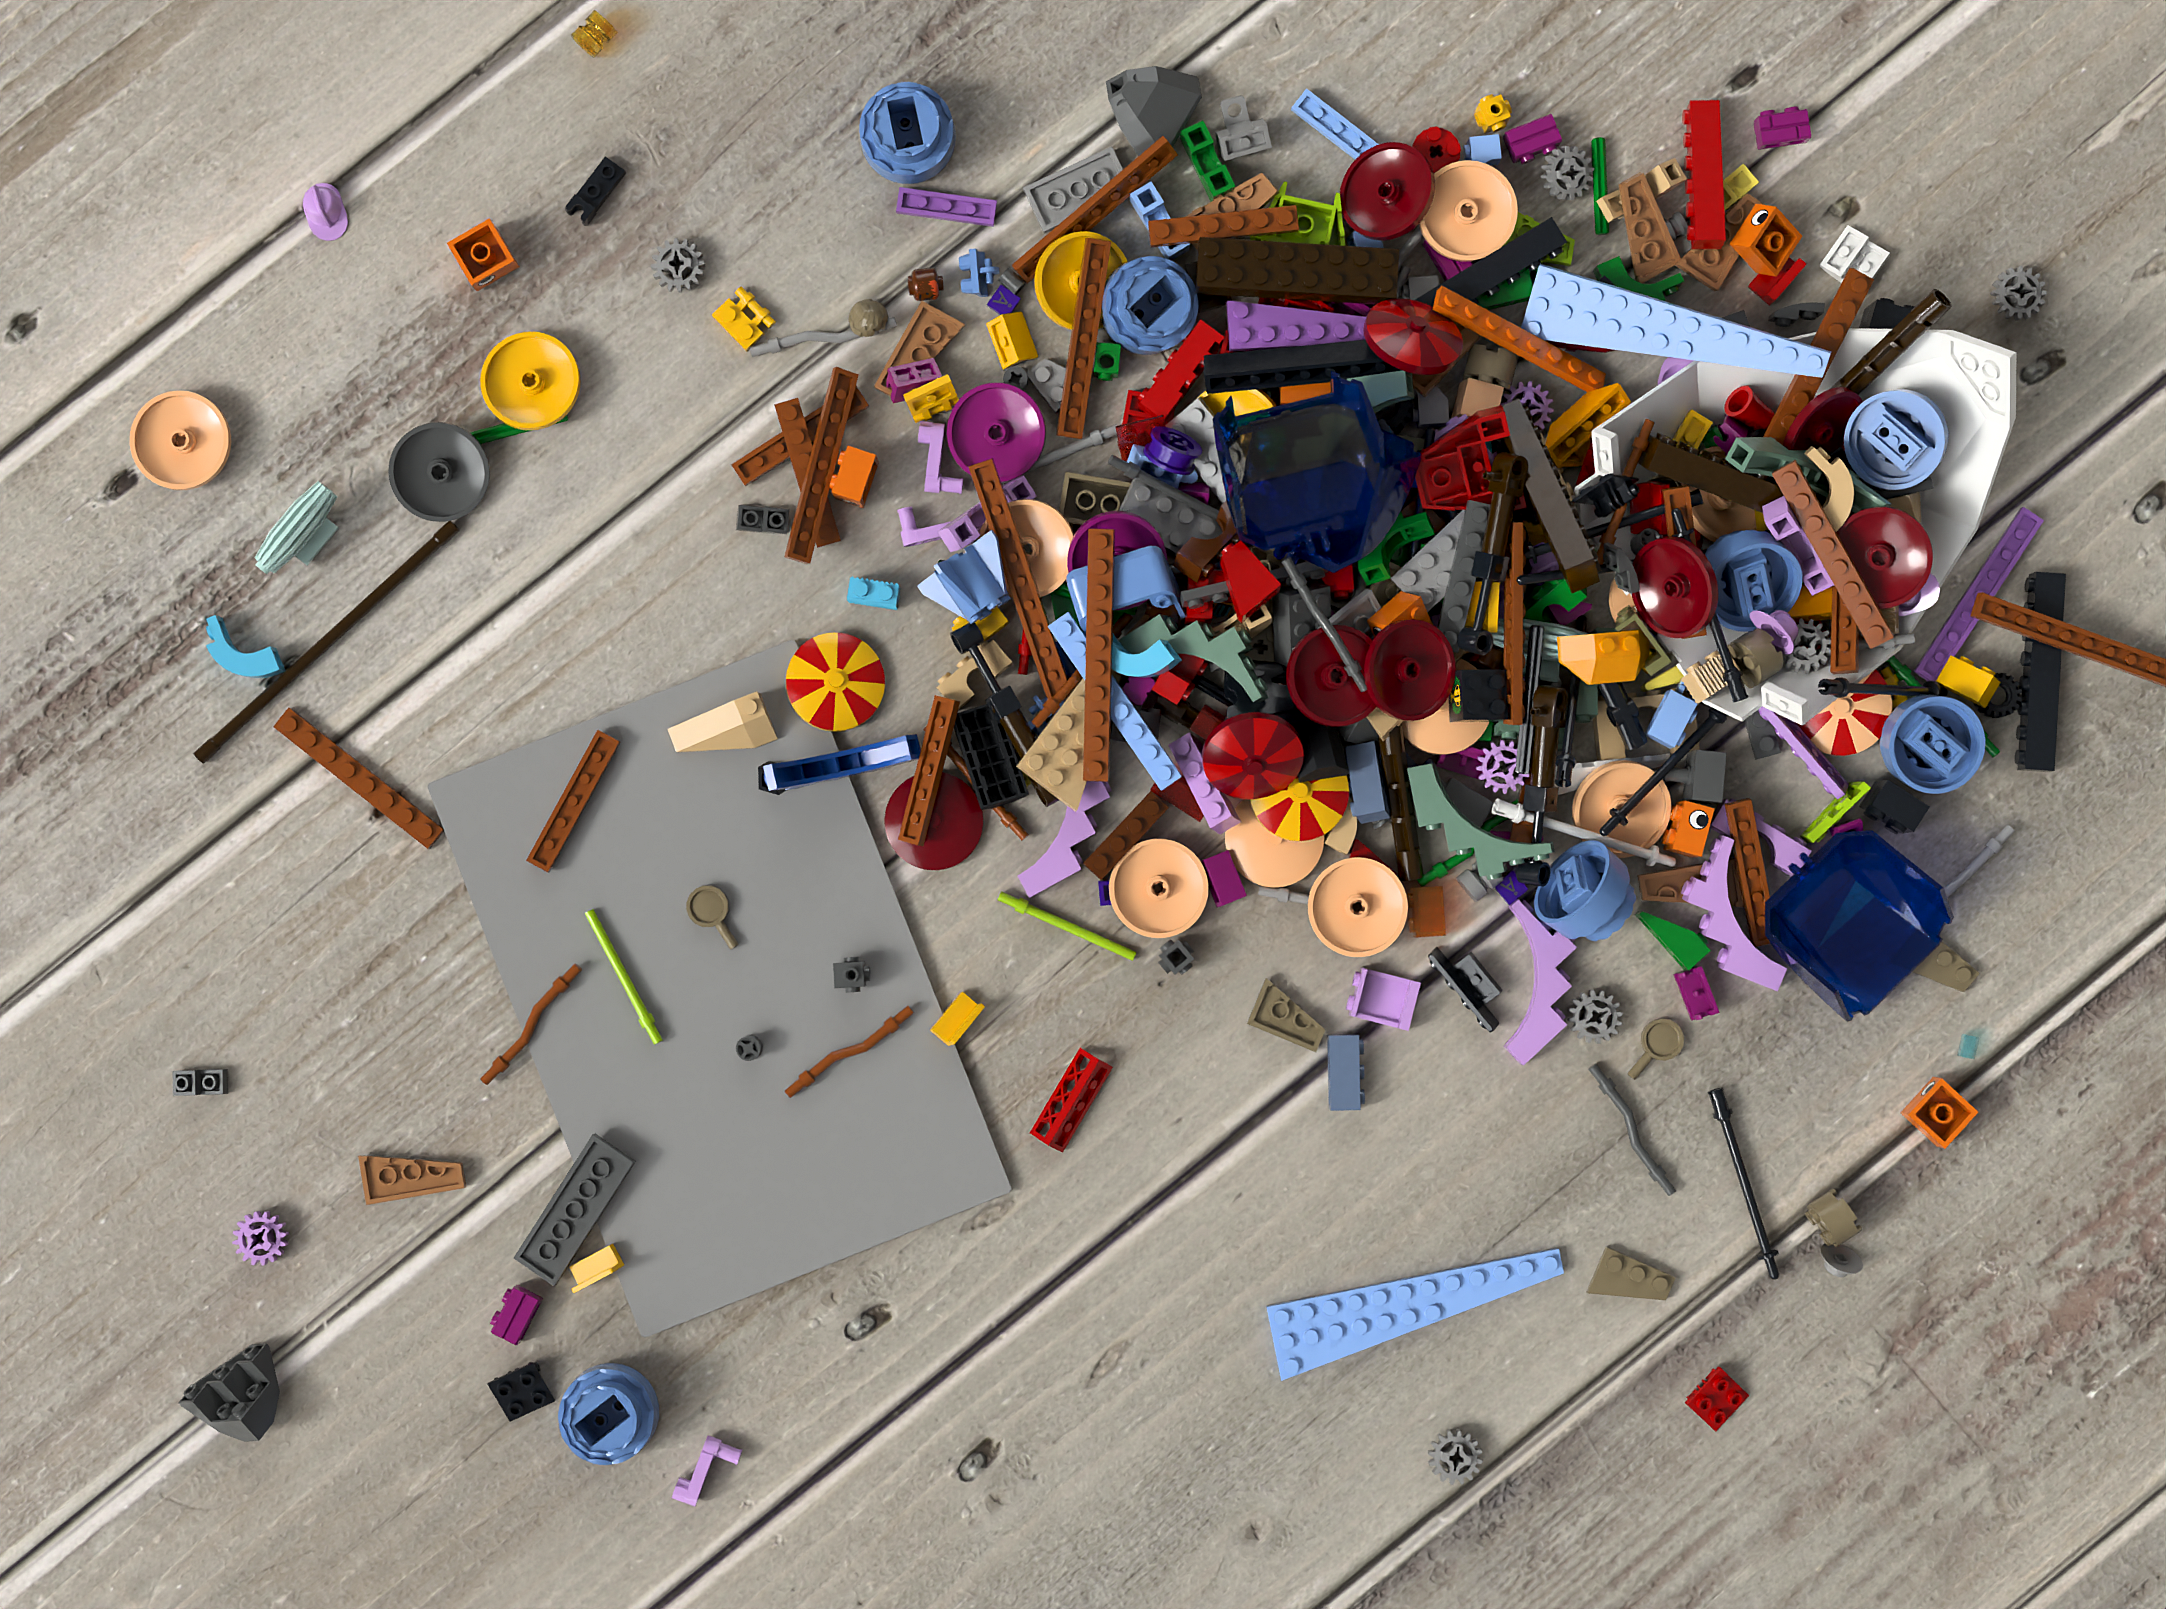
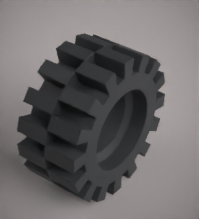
M1996 673L1994 677L2001 682L1999 687L2003 688L2006 693L2005 701L2001 705H1995L1989 701L1986 708L1974 703V706L1979 707L1978 711L1980 713H1985L1984 716L1992 718L2011 715L2020 706L2018 702H2022V697H2019L2022 689L2017 687L2020 685L2019 682H2014V677L2011 675L2006 676V673Z

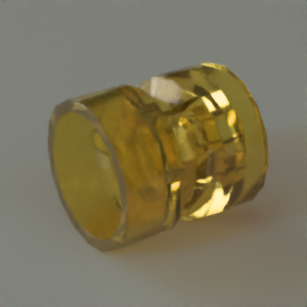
M593 10L585 19L586 25L579 26L570 36L585 52L595 58L603 49L602 43H609L618 32L601 14Z

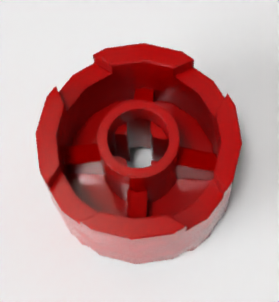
M1435 126L1423 130L1416 137L1412 145L1413 148L1418 150L1428 160L1434 174L1446 165L1458 162L1460 159V143L1450 131ZM1433 152L1438 153V156L1432 158L1430 155Z

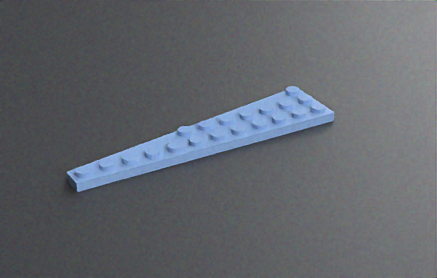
M1544 264L1539 265L1521 326L1522 329L1548 341L1821 378L1824 376L1831 355V351Z
M1558 1248L1266 1306L1280 1379L1283 1381L1564 1274L1560 1251Z

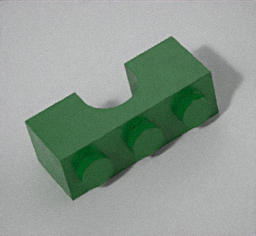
M1202 120L1181 130L1180 140L1210 201L1212 202L1214 201L1213 199L1234 190L1236 186L1226 165H1222L1217 157L1214 141L1204 121Z
M1565 579L1548 581L1541 586H1536L1530 595L1523 600L1526 609L1523 619L1550 623L1549 613L1544 609L1546 606L1559 604L1567 611H1570L1587 597V587L1571 593Z

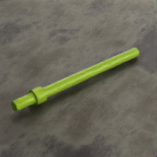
M1001 891L997 899L1014 907L1016 912L1021 914L1025 912L1133 961L1136 955V951L1035 907L1024 898L1020 897L1018 899Z
M594 909L589 910L585 913V916L640 1018L638 1021L642 1029H646L654 1045L658 1044L663 1039L654 1024L656 1021L652 1013H648Z

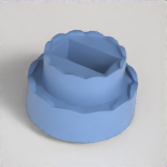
M914 82L888 85L870 98L860 118L859 133L863 154L869 165L879 175L890 181L901 184H915L926 181L937 175L947 165L953 154L956 131L950 110L945 101L927 86ZM907 120L910 122V125L902 127V121ZM908 144L914 145L913 147L906 148Z
M1146 256L1128 261L1115 269L1105 281L1100 315L1103 327L1116 344H1121V347L1129 352L1141 355L1164 352L1181 342L1192 330L1199 307L1198 297L1195 294L1196 288L1184 269L1171 260L1157 256ZM1153 294L1159 295V302L1156 303L1152 300ZM1135 310H1139L1142 313L1140 319L1134 314Z
M1905 389L1885 391L1866 399L1855 409L1849 418L1844 434L1846 457L1856 474L1873 486L1888 490L1909 488L1925 480L1941 463L1948 445V427L1939 407L1925 395ZM1883 427L1888 428V436H1883L1881 434V429ZM1901 444L1908 446L1909 450L1907 453L1901 452Z
M1756 530L1734 531L1720 536L1705 553L1714 570L1718 584L1716 614L1720 624L1728 629L1741 632L1753 631L1757 627L1750 619L1752 611L1757 610L1768 615L1776 610H1783L1788 613L1799 597L1802 588L1800 564L1789 549L1780 540L1776 541L1774 536L1768 532Z
M1919 695L1899 704L1888 716L1882 728L1880 750L1887 769L1900 782L1924 793L1941 794L1961 787L1976 773L1985 752V734L1977 715L1964 703L1944 696ZM1926 733L1930 734V739L1928 741H1924V735Z
M1590 840L1572 846L1551 864L1550 879L1546 886H1538L1534 899V908L1538 918L1562 936L1569 939L1586 937L1591 941H1598L1609 938L1613 932L1622 928L1625 920L1632 914L1636 895L1634 888L1629 884L1630 875L1626 864L1603 843Z
M617 1363L596 1365L582 1372L564 1393L558 1411L559 1429L564 1442L575 1455L597 1465L618 1464L636 1455L653 1437L659 1420L658 1398L650 1382L637 1370ZM617 1401L621 1402V1404L624 1406L623 1409L617 1408ZM597 1416L604 1418V1424L597 1423Z

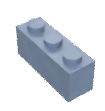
M1375 741L1345 747L1347 755L1345 758L1350 774V779H1348L1349 793L1353 794L1354 801L1350 802L1353 817H1357L1361 824L1390 818L1379 747Z
M1357 1034L1327 1035L1329 1110H1361V1104H1365V1091L1360 1089V1079H1364V1065H1360V1055L1364 1054V1042L1359 1040V1035Z

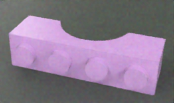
M1024 475L1003 485L1008 503L1015 500L1034 499L1037 497ZM977 503L937 531L950 552L964 548L980 536V529L986 520L981 503Z
M1782 496L1762 506L1765 524L1776 541L1780 540L1798 560L1802 570V581L1813 596L1834 586L1786 498Z
M1187 733L1169 744L1168 746L1209 827L1218 834H1222L1241 823L1231 801L1224 793L1216 789L1206 777L1202 762L1203 746L1200 740L1191 733Z
M1732 798L1729 801L1726 799L1719 803L1713 813L1710 824L1712 830L1729 838L1731 836L1725 803L1736 801ZM1754 812L1757 832L1764 838L1770 849V865L1790 877H1796L1811 853V850L1806 848L1807 843L1797 837L1789 838L1785 835L1786 831L1775 824L1772 826L1763 822L1765 818Z

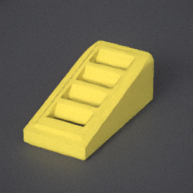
M1675 665L1644 683L1640 687L1641 692L1678 684L1684 676Z

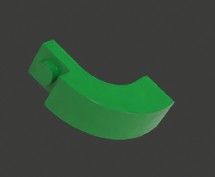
M1620 256L1597 265L1593 270L1597 281L1605 275L1616 287L1666 301L1663 293L1667 297L1678 292V287L1684 282L1681 273H1678L1654 284L1639 283L1628 275Z
M1398 512L1382 520L1367 534L1358 553V568L1366 585L1391 578L1390 559L1401 546L1435 535L1434 527L1426 512L1404 518L1402 512Z

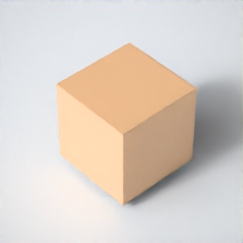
M1467 378L1460 382L1451 418L1455 416L1461 417L1464 414L1469 418L1477 411L1500 406L1504 387L1472 378Z

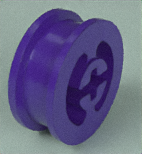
M1153 428L1150 434L1152 441L1145 445L1143 449L1144 455L1152 463L1166 471L1180 475L1192 474L1195 469L1194 460L1199 458L1203 451L1199 443L1190 436L1172 428Z

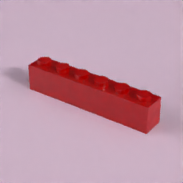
M1690 100L1687 109L1683 110L1682 123L1687 128V133H1684L1683 147L1687 148L1688 156L1684 158V170L1688 171L1689 179L1685 181V193L1689 194L1690 200L1686 204V216L1690 217L1691 224L1687 227V240H1691V249H1722L1726 240L1720 100Z

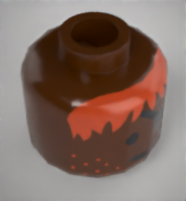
M934 268L913 270L911 276H908L909 296H913L916 301L937 299L939 291L944 290L943 276H938Z
M1493 645L1486 655L1472 653L1469 662L1478 670L1501 669L1504 665V649Z

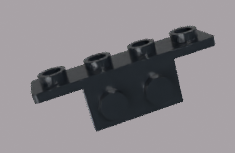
M1438 947L1434 948L1428 955L1432 967L1441 972L1449 988L1455 990L1461 997L1463 1005L1467 1009H1471L1477 1016L1480 1026L1487 1029L1490 1033L1493 1032L1499 1025V1021L1485 1004L1502 992L1501 987L1472 952L1452 965Z

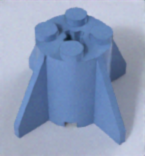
M990 530L972 545L964 548L966 553H956L949 559L935 564L933 567L936 571L917 585L923 595L963 617L970 624L985 619L992 613V609L1004 605L1011 599L1006 590L998 537L993 530Z

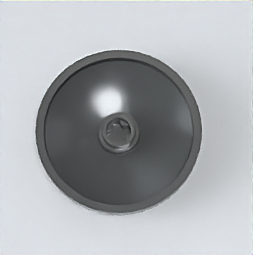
M431 422L413 428L398 441L390 457L388 474L393 493L404 508L422 519L446 522L465 516L480 503L488 488L490 467L486 452L480 442L470 432L451 423Z

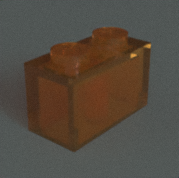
M1443 886L1410 888V893L1406 895L1408 908H1412V918H1408L1409 933H1413L1415 938L1446 936Z

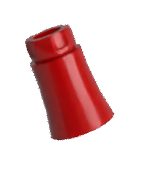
M1741 386L1735 389L1727 398L1724 406L1725 413L1728 416L1742 422L1753 431L1767 429L1775 415L1773 410L1765 405L1749 386Z

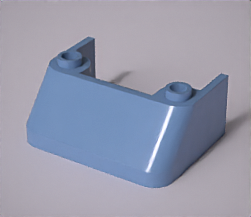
M1147 546L1114 557L1113 610L1149 599L1153 606L1159 608H1166L1174 604L1180 617H1186L1180 601V587L1159 547ZM1088 566L1075 569L1066 576L1068 590L1085 636Z

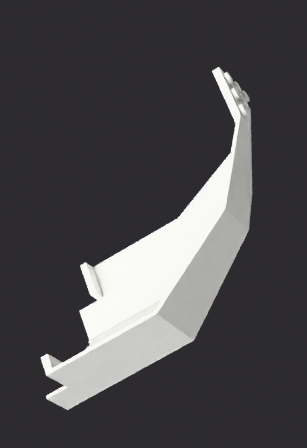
M1849 328L1814 398L1829 390L1892 329ZM1926 330L1859 394L1864 402L1876 394L1889 390L1905 389L1916 391L1933 401L1944 415L1949 433L1947 450L1941 463L1929 475L1934 488L1920 492V524L1926 530L1932 544L1933 562L1930 573L1936 577L1939 587L1942 586L1978 529L2016 419L2017 352L1954 330ZM1816 332L1788 339L1810 345ZM1703 361L1691 362L1591 431L1595 474L1575 487V498L1580 495L1581 490L1599 483V479L1604 475L1613 473L1614 475L1622 476L1633 450V447H1631L1635 437L1639 436L1645 419L1655 422L1650 435L1656 437L1657 433H1661L1673 439L1687 413L1692 409L1713 422L1708 430L1710 431L1714 425L1718 427L1719 424H1723L1726 414L1724 410L1725 402L1729 395L1741 386H1749L1757 397L1772 409L1775 414L1795 374ZM1886 427L1881 429L1883 436L1889 435V430ZM1702 442L1698 447L1701 451L1705 450ZM1901 444L1900 446L1901 452H1908L1909 448L1906 444ZM1637 464L1632 477L1639 478V481L1636 483L1648 482L1653 476L1658 474ZM1862 479V483L1866 486H1873ZM1629 502L1623 517L1630 515ZM1576 503L1580 524H1583L1585 529L1611 521L1613 513L1605 518H1598L1594 513L1595 505ZM1630 526L1617 530L1615 535L1617 539L1614 545L1620 547L1631 560L1635 559L1636 555L1631 551L1630 541L1637 534H1632ZM1601 535L1591 538L1596 545V553L1601 544L1599 542ZM1702 535L1703 543L1701 549H1707L1715 543ZM1926 609L1907 616H1899V633L1894 635L1911 634ZM1832 619L1820 620L1831 636ZM1709 624L1706 626L1707 635L1681 639L1670 638L1661 634L1656 635V638L1666 652H1672L1679 661L1676 666L1683 676L1688 674L1687 668L1698 661L1701 665L1705 664L1706 660L1704 658L1718 650ZM1721 625L1727 645L1747 633L1731 630ZM1859 630V639H1862L1864 637ZM1895 645L1894 648L1883 649V647L1859 649L1858 673L1833 675L1830 672L1831 655L1826 657L1828 660L1825 665L1819 663L1818 671L1810 667L1808 674L1805 673L1804 668H1800L1798 673H1796L1795 666L1793 665L1787 669V660H1784L1782 669L1761 684L1751 689L1744 684L1746 693L1749 696L1747 699L1733 703L1727 685L1702 702L1742 722L1763 706L1800 725H1804L1837 699L1834 695L1820 694L1818 690H1825V688H1818L1820 680H1834L1842 677L1846 678L1849 683H1858L1901 650L1903 645ZM1821 648L1816 650V655L1820 653Z

